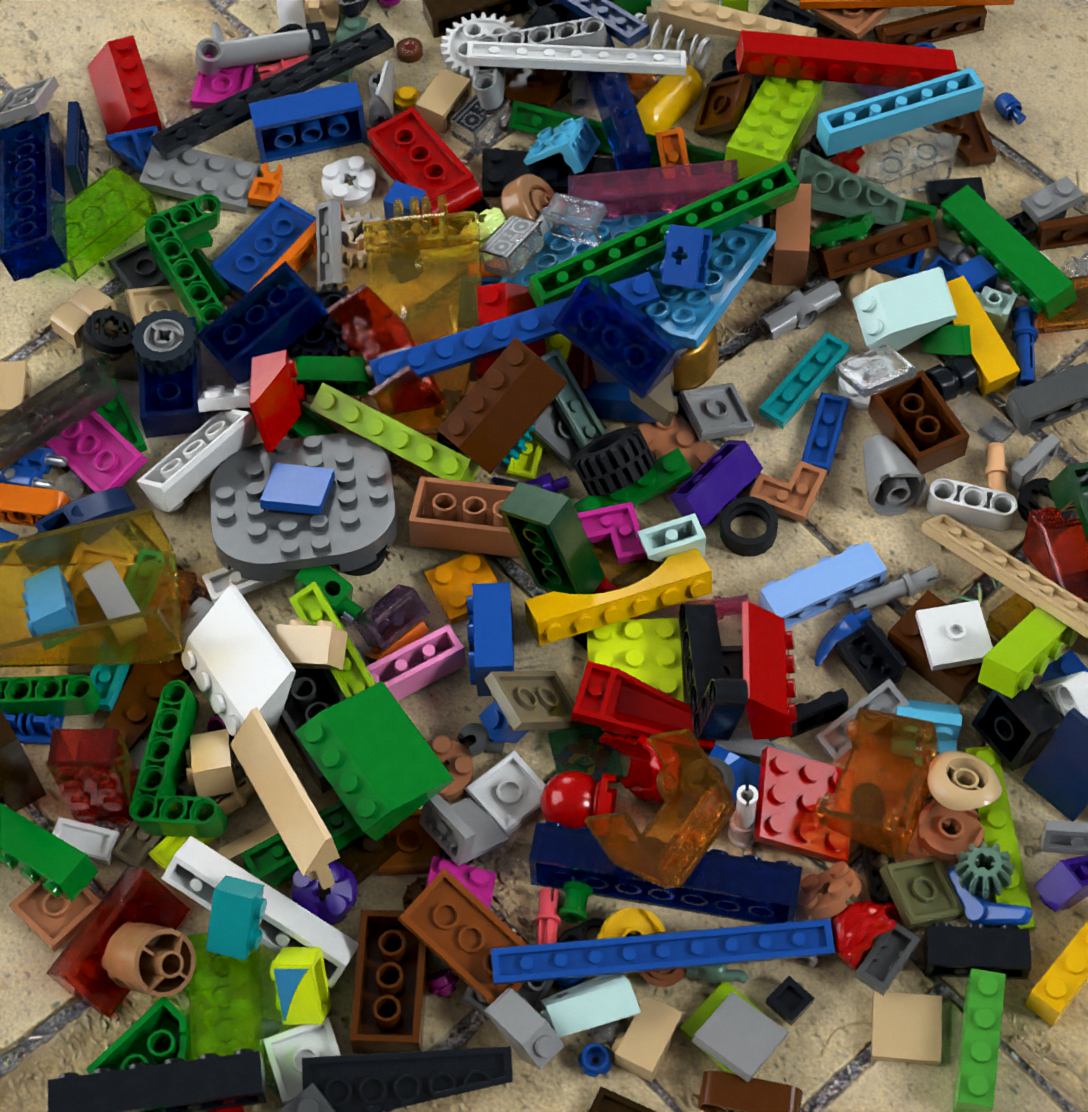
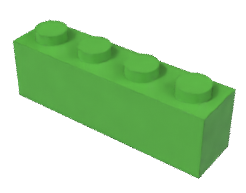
M971 968L967 978L953 1112H991L993 1109L1006 974Z

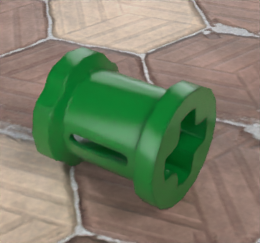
M568 881L563 887L565 898L563 908H560L558 911V917L568 923L583 924L588 918L585 912L588 898L592 896L593 889L591 886L581 882Z

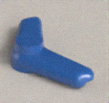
M952 866L948 870L947 875L963 906L966 917L972 924L996 926L1025 925L1030 922L1032 910L1029 907L988 902L978 892L971 896L969 887L961 888L959 884L960 877L956 874V866Z

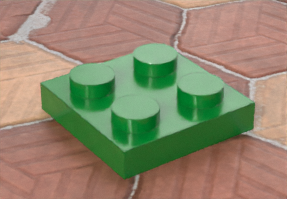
M872 211L818 225L810 234L812 247L821 245L823 249L837 245V241L840 239L848 238V241H855L864 238L865 233H868L875 223Z

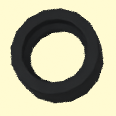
M741 497L732 500L724 508L720 519V538L725 547L731 552L741 556H757L765 553L773 546L777 537L778 516L774 508L765 500L756 497ZM742 515H753L766 523L767 529L762 536L744 538L731 530V522L736 517Z

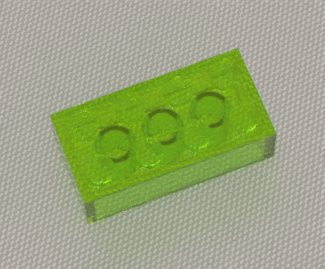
M114 166L34 228L32 233L38 251L76 281L143 228L146 220L157 214L152 193L117 166Z
M208 933L187 935L196 953V968L189 982L192 1060H197L199 1056L208 1053H216L220 1056L234 1055L236 1050L248 1048L255 1050V1052L260 1051L265 1063V1071H267L266 1049L263 1041L265 1033L260 945L257 950L253 949L244 961L206 951Z

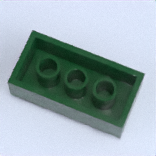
M519 481L499 510L536 586L549 592L593 594L605 578V575L593 551L591 541L584 531L582 521L575 511L573 501L564 493L551 492L539 485H529Z

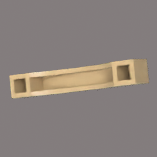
M665 0L659 9L661 34L665 35L668 26L672 24L673 29L670 37L679 38L681 31L685 29L684 40L694 37L695 34L699 36L705 34L724 35L739 39L741 30L817 37V29L700 0Z

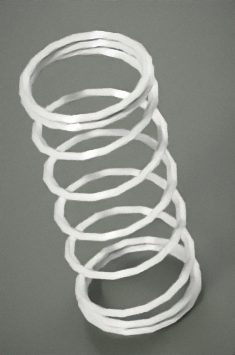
M637 13L635 15V17H640V20L646 23V15H643L642 13ZM656 20L654 23L650 41L645 47H640L639 41L637 42L639 49H646L648 46L652 49V41L658 32L660 20ZM672 24L668 26L663 46L659 50H665V46L672 33ZM685 29L679 35L676 50H679L686 34ZM695 34L690 46L689 55L686 58L690 65L691 55L698 42V34ZM708 37L702 39L694 56L693 67L697 71L704 67L711 51L712 42ZM707 42L704 56L699 62L701 51Z

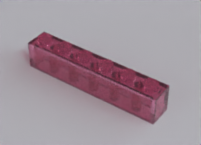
M737 159L568 176V206L572 219L589 220L601 217L614 218L622 215L673 212L740 182Z

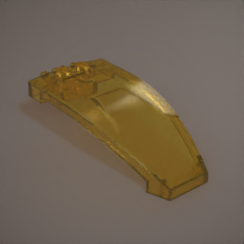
M444 194L438 196V213L431 214V202L428 196H424L421 200L422 215H420L419 201L415 197L410 199L411 216L403 217L404 208L401 199L394 200V218L363 222L364 250L367 252L368 296L374 359H377L376 356L383 352L411 348L479 326L476 287L482 286L479 216L475 211L448 214L447 199ZM474 362L380 391L379 396L382 408H379V411L423 435L442 434L437 429L464 399Z

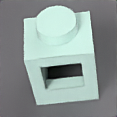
M984 286L982 292L976 291L975 295L995 329L1004 332L1011 318V313L1015 309L1018 294L1013 292L1012 295Z

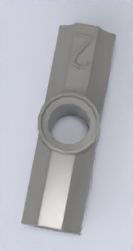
M827 279L804 293L801 291L791 293L784 299L780 307L758 319V325L763 336L767 340L771 339L773 341L797 326L800 329L809 327L820 313L841 302L842 294L840 293L839 286L833 280L829 281Z

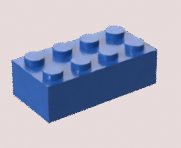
M356 81L249 103L262 164L368 142L363 104Z

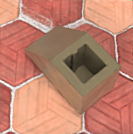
M667 359L631 360L627 372L631 402L663 426H670L673 415L678 413V400L676 396H672L671 388L674 385V375L672 370H668Z

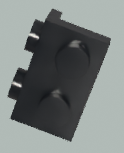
M872 619L864 622L861 631L836 642L833 648L868 694L888 679L893 684L900 682L907 668L903 655L893 647L886 638L884 631L877 627Z

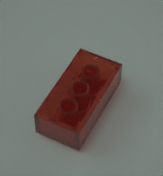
M52 729L47 766L74 820L87 824L95 823L96 820H110L116 824L134 821L130 816L129 806L138 773L120 730Z

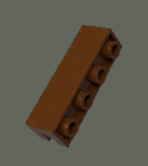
M921 215L865 233V237L855 241H848L846 239L838 242L835 246L823 249L818 248L815 251L822 277H828V279L832 280L939 244L932 218Z

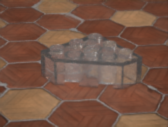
M921 127L872 142L869 145L858 176L896 195L902 193L908 195L925 188L926 181L950 178L957 159L961 136Z

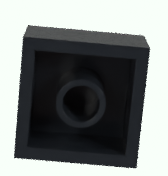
M1031 683L1026 690L1022 689L1013 698L993 690L971 725L1013 772L1037 759L1063 718Z

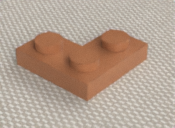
M799 460L789 483L760 473L749 497L765 500L774 508L777 514L805 523L827 477V470Z

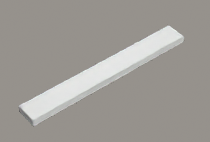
M468 41L466 65L686 75V51Z

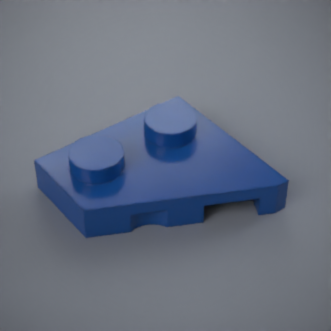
M150 126L105 135V143L141 175L152 148L151 136L158 133L157 126Z

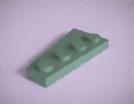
M804 148L801 149L796 178L799 183L812 184L811 209L845 217L872 211L875 223L886 226L902 221L906 199Z

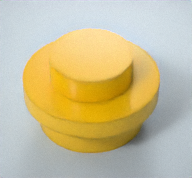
M411 86L401 87L394 93V103L400 110L406 111L414 107L420 93Z

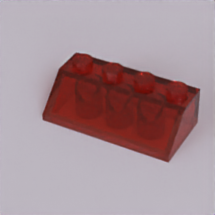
M128 866L46 974L71 995L110 1018L131 990L118 986L102 966V957L105 954L109 939L127 922H143L176 930L190 909L146 869Z

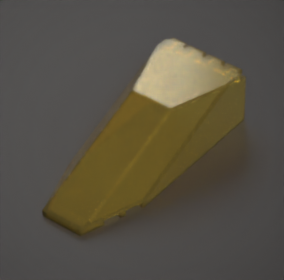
M150 507L0 542V667L156 664L174 660V654L184 650L183 632L180 628L182 621L180 603L178 602L180 597L178 577L176 576V554L172 553L174 551L173 545ZM110 558L140 612L107 620L82 573ZM58 565L72 589L79 626L32 637L26 623L29 621L24 610L27 606L22 597V594L26 592L24 580Z

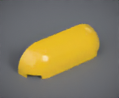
M686 64V75H665L638 102L633 109L637 114L632 124L625 127L653 135L656 132L670 130L702 96L703 82L698 71L690 64Z

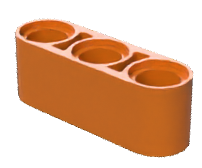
M0 483L1 523L36 527V522L70 503L69 496L58 490Z

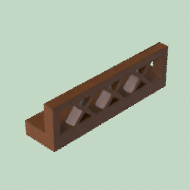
M984 5L955 6L874 26L873 33L879 43L915 46L923 42L934 43L984 30L987 10Z

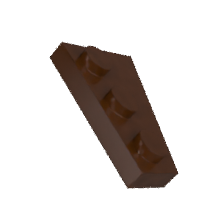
M979 110L931 124L968 167L995 163L997 155Z

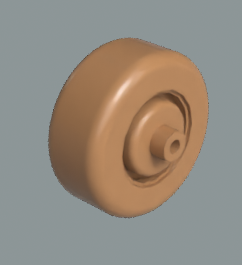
M524 174L508 183L502 191L501 204L505 218L508 220L513 215L535 222L539 217V212L554 201L556 194L540 177L533 174ZM529 235L524 239L525 241L530 243L534 241V239H531Z

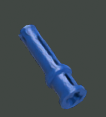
M1031 306L1016 307L1011 313V318L1014 321L1012 339L1016 343V364L1020 369L1017 375V387H1025L1036 382L1034 343L1038 339V331L1035 328V320L1038 314Z

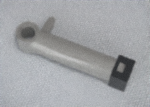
M324 21L307 23L306 28L301 30L225 41L219 24L212 23V38L202 39L196 47L195 66L202 74L213 75L223 68L297 58L304 55L311 57L329 48L331 43ZM206 55H211V56H213L214 58H207V57H205V56H206Z

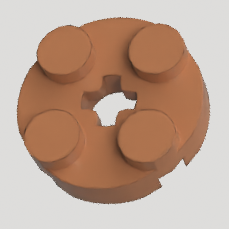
M437 736L434 740H430L427 743L440 761L448 765V772L454 778V781L438 794L443 799L446 798V801L454 800L465 793L464 788L472 783L474 771L472 756L461 743L450 740L447 736Z
M936 801L930 802L923 808L917 822V843L934 857L949 861L952 864H958L959 854L967 852L970 843L977 848L980 847L984 837V827L981 826L978 820L979 815L975 809L955 811L942 806L940 803H935ZM950 825L954 826L956 834L950 835L946 833L942 826L948 828Z
M845 861L837 862L830 869L818 875L810 874L800 882L802 890L797 897V906L807 919L809 916H812L814 920L831 918L848 907L846 900L851 894L855 898L859 895L862 882Z

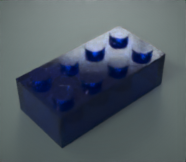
M285 261L197 334V336L237 383H244L251 378L252 357L285 350L328 314L329 311L311 288Z
M188 317V319H191L194 323L200 349H198V356L193 360L194 363L191 366L186 367L182 372L179 371L173 375L164 374L163 376L148 372L138 362L140 420L146 438L194 433L204 424V412H199L198 399L203 392L201 338L195 317Z

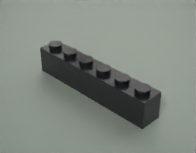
M248 1048L236 1050L234 1055L220 1056L216 1053H208L199 1056L197 1060L185 1061L182 1058H171L165 1060L160 1065L150 1066L147 1063H135L129 1065L128 1069L123 1070L98 1068L93 1071V1074L79 1075L78 1073L68 1072L58 1075L56 1079L47 1080L48 1112H204L267 1103L263 1057L260 1051L255 1052V1050Z

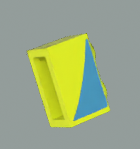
M282 947L276 959L271 963L270 977L272 981H275L277 990L276 1008L278 1011H281L283 1024L322 1025L332 1007L322 948Z

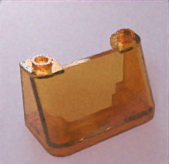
M859 707L855 719H851L847 727V737L851 738L852 751L835 793L826 792L823 798H818L815 806V816L818 817L820 824L888 857L903 859L909 848L919 816L930 791L927 783L930 763L940 754L935 725L931 721Z

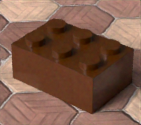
M923 370L871 392L868 408L869 415L882 434L888 435L922 474L965 456L970 435Z
M927 591L888 631L887 639L903 655L909 668L959 705L979 684L978 678L982 663L931 671L915 614L917 610L946 606L947 604L930 591ZM990 636L992 646L994 647L999 642Z

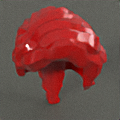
M607 732L600 736V743H606L621 753L628 755L630 761L628 776L621 777L620 782L635 797L643 801L650 799L663 804L670 794L677 790L682 780L684 765L679 750L675 748L672 742H667L658 737H646L642 734L638 739L629 735L624 737L620 734L612 735Z
M870 901L851 903L842 912L833 916L831 927L835 953L840 959H843L844 963L850 965L851 970H858L871 951L872 942L876 936L890 933L896 927V921L901 917L895 904H875Z

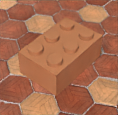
M800 183L794 201L772 210L775 212H769L768 228L775 230L777 237L767 256L766 273H771V285L805 287L810 246L812 184Z

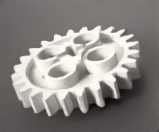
M482 12L480 18L471 14V20L461 17L462 24L453 22V29L447 28L446 36L441 37L442 63H445L446 70H452L456 74L470 78L473 85L474 66L466 65L468 41H478L484 36L521 30L520 27H514V21L506 23V16L497 20L495 13L490 18H486L485 12ZM514 69L505 70V74L515 75Z

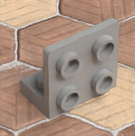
M436 794L423 805L419 824L458 866L508 843L509 836L471 797L450 805L439 794Z

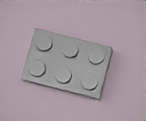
M55 76L7 91L0 99V128L10 127L16 123V120L22 118L25 121L37 118L40 115L39 112L47 106L46 103L53 97V93L59 87Z

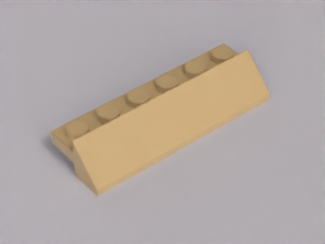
M255 707L249 712L230 746L302 876L308 875L311 881L317 879L322 889L325 890L335 885L328 864L340 858L331 834L258 708Z

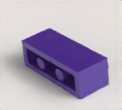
M728 440L670 496V499L682 517L695 513L700 525L707 526L716 520L717 514L724 507L737 498L736 495L743 488L755 482L756 476L763 470V467L746 441Z

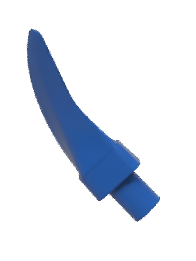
M867 608L855 615L852 612L848 613L827 632L817 648L815 666H819L836 642L861 631V625L865 621L872 619V615Z

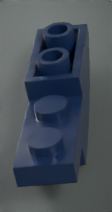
M123 487L93 493L57 509L36 522L35 526L38 532L19 544L15 549L26 567L33 573L81 538L91 542L137 508Z

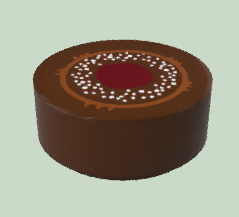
M409 37L397 43L396 51L400 61L414 63L422 58L423 46L420 40Z

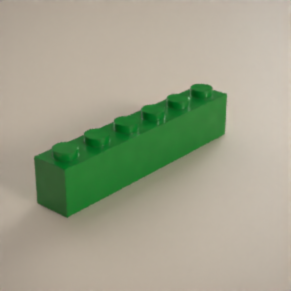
M969 185L964 186L940 204L943 212L941 219L944 225L949 230L954 229L964 245L967 247L971 245L975 249L977 256L982 254L997 270L998 277L1009 281L1013 291L1020 297L1023 295L1037 314L1041 312L1050 320L1077 300L1074 283Z

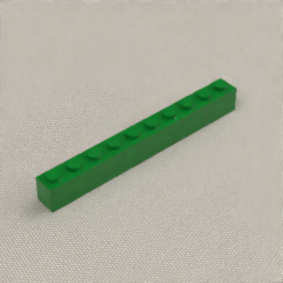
M784 161L530 276L528 292L536 307H540L612 284L665 259L666 247L664 245V238L670 224L713 230V238L794 201L800 183L788 163Z

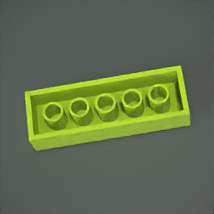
M766 76L726 147L723 173L747 179L784 161L789 164L825 96L827 81Z

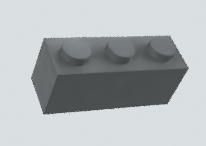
M1083 362L1076 366H1067L1057 374L1043 376L1035 383L1025 387H1016L1009 393L1005 411L1022 436L1088 409V364Z

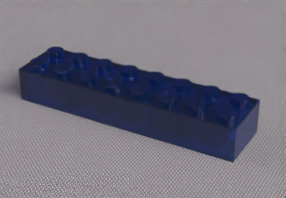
M50 112L40 114L35 119L24 120L10 127L0 129V259L14 282L23 278H31L37 273L48 269H56L68 263L64 140Z
M554 821L536 822L529 855L531 885L563 890L565 883L576 881L591 886L593 889L592 895L763 925L794 922L802 867L795 866V864L789 861H763L760 857L754 855L733 856L719 849H712L710 851L698 850L689 844H677L674 846L663 844L660 840L654 838L633 839L619 832L609 835L598 833L589 827H579L578 829L564 827L561 823Z

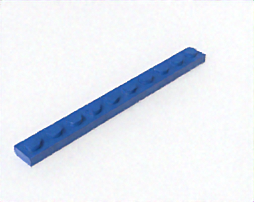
M646 272L371 360L369 365L380 392L502 353L515 337L525 345L589 325L591 320L601 321L657 303L660 296L650 272Z
M822 919L491 949L494 985L827 956L833 955L835 949L831 920Z

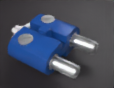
M17 444L6 460L0 461V483L54 490L55 482L43 479L42 475H48L53 465L65 467L68 460L66 457L54 455L53 450L50 448Z

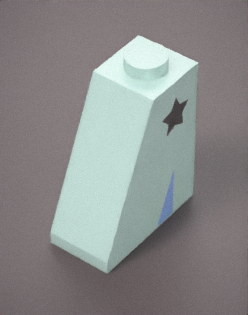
M622 974L598 976L540 1000L543 1010L538 1012L549 1023L559 1038L641 1013L630 981Z

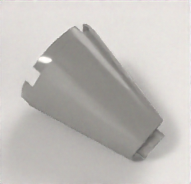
M876 434L865 441L863 444V458L867 496L871 507L875 509L876 513L884 516L902 515L907 512L906 508L914 503L917 507L927 495L928 490L923 474L888 435Z

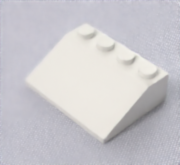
M232 585L226 589L188 637L181 656L182 664L196 681L198 689L204 693L211 703L213 711L223 720L230 735L236 736L251 709L257 707L274 736L296 670L236 586Z

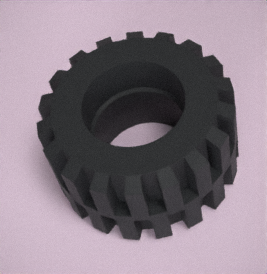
M625 427L609 432L584 446L575 455L572 464L588 495L602 496L619 491L638 481L650 471L656 461L638 427Z

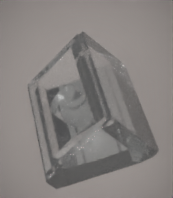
M968 391L952 411L961 424L987 443H1004L1017 429L1014 424Z

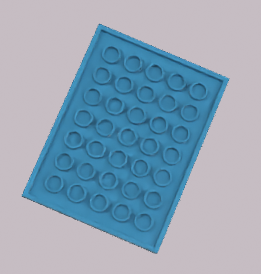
M577 187L569 197L572 201V207L561 217L559 225L551 228L541 241L537 242L535 238L499 283L508 282L529 287L530 276L678 209ZM741 224L713 237L705 289L663 284L662 277L660 276L662 261L618 280L621 281L650 272L660 296L659 302L601 320L600 322L611 328L698 349L777 240L776 231ZM682 253L681 258L687 260L688 254Z

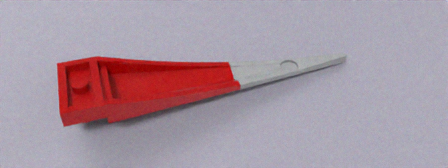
M591 661L587 662L572 710L571 719L600 726L602 731L640 737L642 734L646 737H658L674 744L712 750L715 744L737 755L761 759L762 750L769 746L823 762L766 739L754 740L752 733L738 727L735 728L729 741L695 740L690 705L663 693L618 668Z

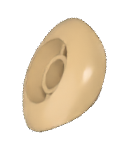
M945 751L937 755L930 763L927 775L928 788L934 799L948 809L968 811L981 808L996 801L1002 793V786L996 772L988 763L974 755L960 751Z

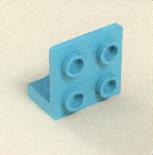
M584 116L576 120L569 118L562 122L559 127L554 129L548 127L539 132L536 142L529 147V152L523 161L526 165L561 152L565 163L571 167L574 174L585 170L599 147L600 141Z

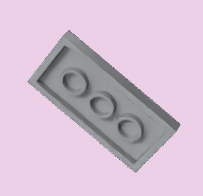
M152 145L139 179V188L186 200L206 193L213 194L220 200L222 209L246 214L249 207L247 197L254 177L260 176L261 165L196 149H190L165 161Z

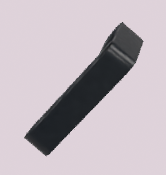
M681 603L679 627L695 740L729 741L747 705V682L745 679H726L715 605L712 603Z

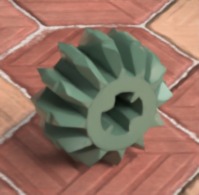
M984 840L979 848L970 843L967 852L959 854L956 874L960 877L959 884L961 888L969 887L971 896L979 891L982 892V896L986 900L989 892L992 891L997 896H1000L1002 887L1009 888L1011 884L1010 876L1014 873V866L1010 863L1008 851L1000 852L998 843L991 848L987 847Z

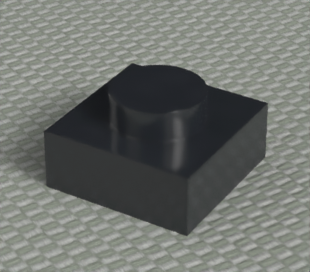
M788 976L766 999V1004L792 1026L814 1003L815 998L793 978Z

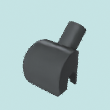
M479 723L466 725L459 731L457 737L461 744L468 741L473 743V745L468 747L472 757L484 751L502 754L505 742H493L489 738L485 727Z

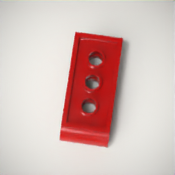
M414 107L367 131L368 139L372 143L369 145L370 154L393 181L426 191L427 203L429 204L428 216L431 225L436 226L482 200V193L474 180V175Z

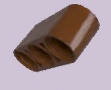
M708 1070L703 1073L697 1107L704 1112H800L803 1091L792 1085L752 1078L748 1083L736 1074Z

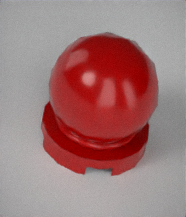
M576 770L563 771L552 777L545 785L540 799L541 812L547 824L557 832L569 836L582 835L593 828L596 831L597 839L610 840L612 831L606 830V827L610 825V821L614 822L617 789L610 787L611 783L615 784L617 781V775L603 773L602 779L598 782L589 774Z

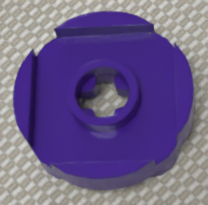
M336 860L329 863L328 866L335 885L329 887L331 888V894H327L326 901L323 902L322 897L318 895V891L321 888L317 879L311 881L308 875L302 876L298 869L293 876L292 901L330 925L343 921L347 917L346 914L351 906L354 907L358 896V887L354 874Z

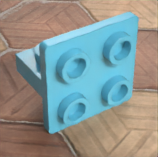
M907 699L910 703L907 707L897 706L893 722L891 757L931 763L940 753L957 750V740L962 726V714H959V706Z

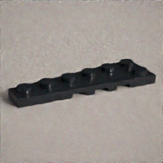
M482 148L483 197H501L504 187L524 174H533L540 177L552 188L555 194L573 193L577 187L597 192L621 191L624 189L630 191L638 190V188H648L647 161L592 157L584 171L574 174L571 167L565 163L563 154H554L526 165L523 160L527 156L528 151Z
M511 1046L302 1058L303 1090L312 1083H315L336 1112H384L513 1082Z

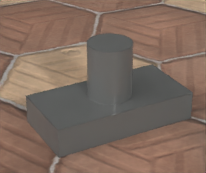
M896 923V927L890 933H884L880 936L855 972L854 977L884 996L920 943L921 938Z

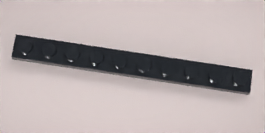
M377 23L152 135L151 143L164 160L168 161L250 120L249 103L305 92L393 48L394 39L380 23Z

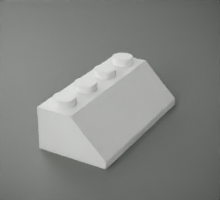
M236 409L220 410L136 482L154 507L168 513L177 510L183 505L184 499L189 494L199 491L206 485V480L215 473L223 461L232 454L249 447V443L256 438L252 414Z

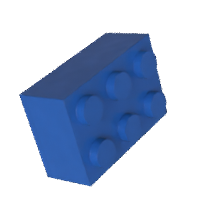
M510 582L472 584L473 596H467L471 685H477L478 697L492 696L489 687L484 681L491 671H515Z

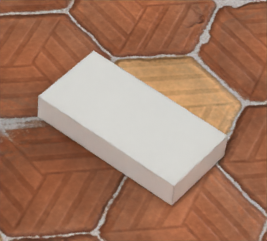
M58 817L52 831L53 835L87 854L91 861L110 865L113 858L111 852L121 838L119 831Z

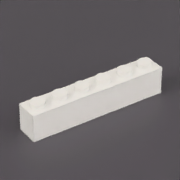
M190 836L174 855L161 879L210 911L214 888L226 875L264 885L263 898L267 900V906L264 916L259 921L258 929L263 931L261 943L279 954L282 947H321L328 986L333 988L357 951L358 942L196 838Z

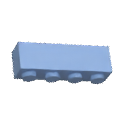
M869 541L861 545L854 544L846 548L843 553L834 557H824L814 566L807 569L800 568L785 579L767 583L760 589L758 605L784 618L786 629L847 602L848 597H853L883 585L887 568Z

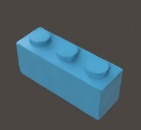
M58 565L24 580L26 592L22 594V597L27 606L24 610L29 619L26 623L34 639L40 638L46 648L80 632L72 589Z

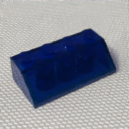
M597 275L583 277L551 324V326L641 399H644L672 372L688 349Z

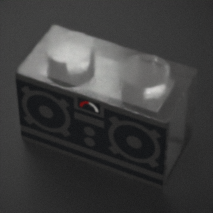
M475 94L451 117L452 136L478 151L485 143L487 144L492 140L496 132L509 123L511 116L510 99L504 96L503 103L493 110H485L480 106Z
M512 215L480 248L485 271L513 279L545 246L540 223Z

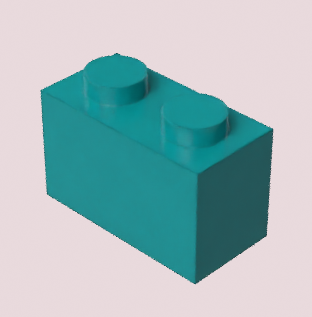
M227 875L220 881L213 892L206 951L245 961L253 949H258L263 931L258 929L259 921L264 916L267 906V900L263 898L264 885Z

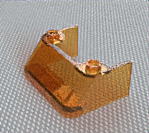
M690 729L655 734L648 738V741L664 763V766L657 775L656 785L665 803L642 834L626 811L587 816L584 820L609 859L615 865L666 889L677 888L684 884L728 823L735 810V802L731 792Z

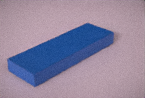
M821 392L801 461L827 470V476H829L850 399Z

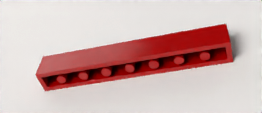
M741 30L735 50L738 73L905 88L958 72L953 50Z

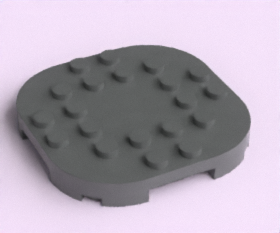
M325 434L282 439L274 451L269 453L266 452L264 443L252 445L232 454L216 469L210 483L211 531L217 557L227 570L233 568L240 572L242 578L261 582L279 581L278 572L334 564L340 565L341 573L352 571L377 560L376 554L384 547L389 549L397 535L398 521L389 458L379 445L357 435ZM275 463L334 469L335 478L321 515L261 509L260 498Z

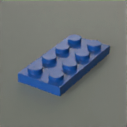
M279 196L212 265L231 289L245 296L316 220V217Z

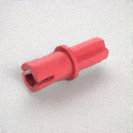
M304 55L285 61L280 59L281 62L262 67L259 66L258 71L261 81L309 58V56Z
M551 887L541 888L538 892V915L534 919L535 924L538 925L537 945L557 943V927L561 924V919L558 917L560 891L554 888L551 895Z

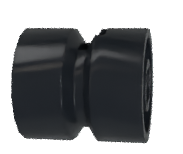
M957 355L944 363V367L938 364L924 371L946 403L955 399L957 394L964 395L976 389L979 385L977 371L966 355Z

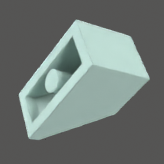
M695 513L637 531V535L649 560L664 563L668 556L695 548L698 549L702 557H705L706 536Z

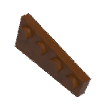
M148 638L95 743L98 751L122 763L141 739L144 740L151 731L163 688L173 680L184 681L188 686L194 680L190 672L184 668L180 655Z

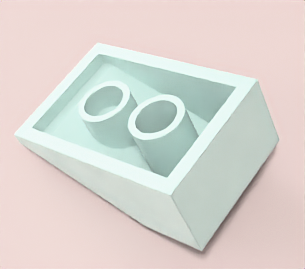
M940 267L875 285L852 299L866 346L884 358L958 317L943 269Z

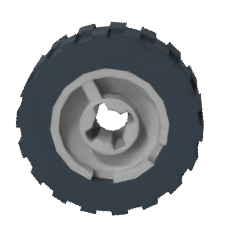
M165 309L159 312H151L150 315L144 316L135 325V330L132 332V345L136 358L140 365L152 374L157 373L164 376V374L173 375L176 372H182L186 367L191 366L194 363L193 360L198 356L200 344L194 323L191 319H188L187 315L181 314L176 310L168 311Z

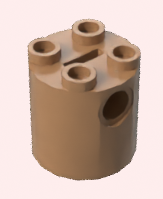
M127 922L109 939L105 954L102 957V966L107 971L109 977L120 987L158 998L171 997L182 991L191 981L196 968V953L192 942L182 932L143 922Z

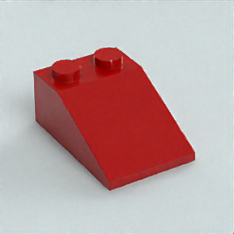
M287 350L252 357L249 404L267 453L274 451L302 415L303 402L307 400L303 384L298 385L296 377H298L296 362L294 359H289Z

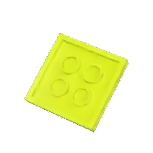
M679 618L627 619L587 632L588 661L618 668L663 693L684 702Z

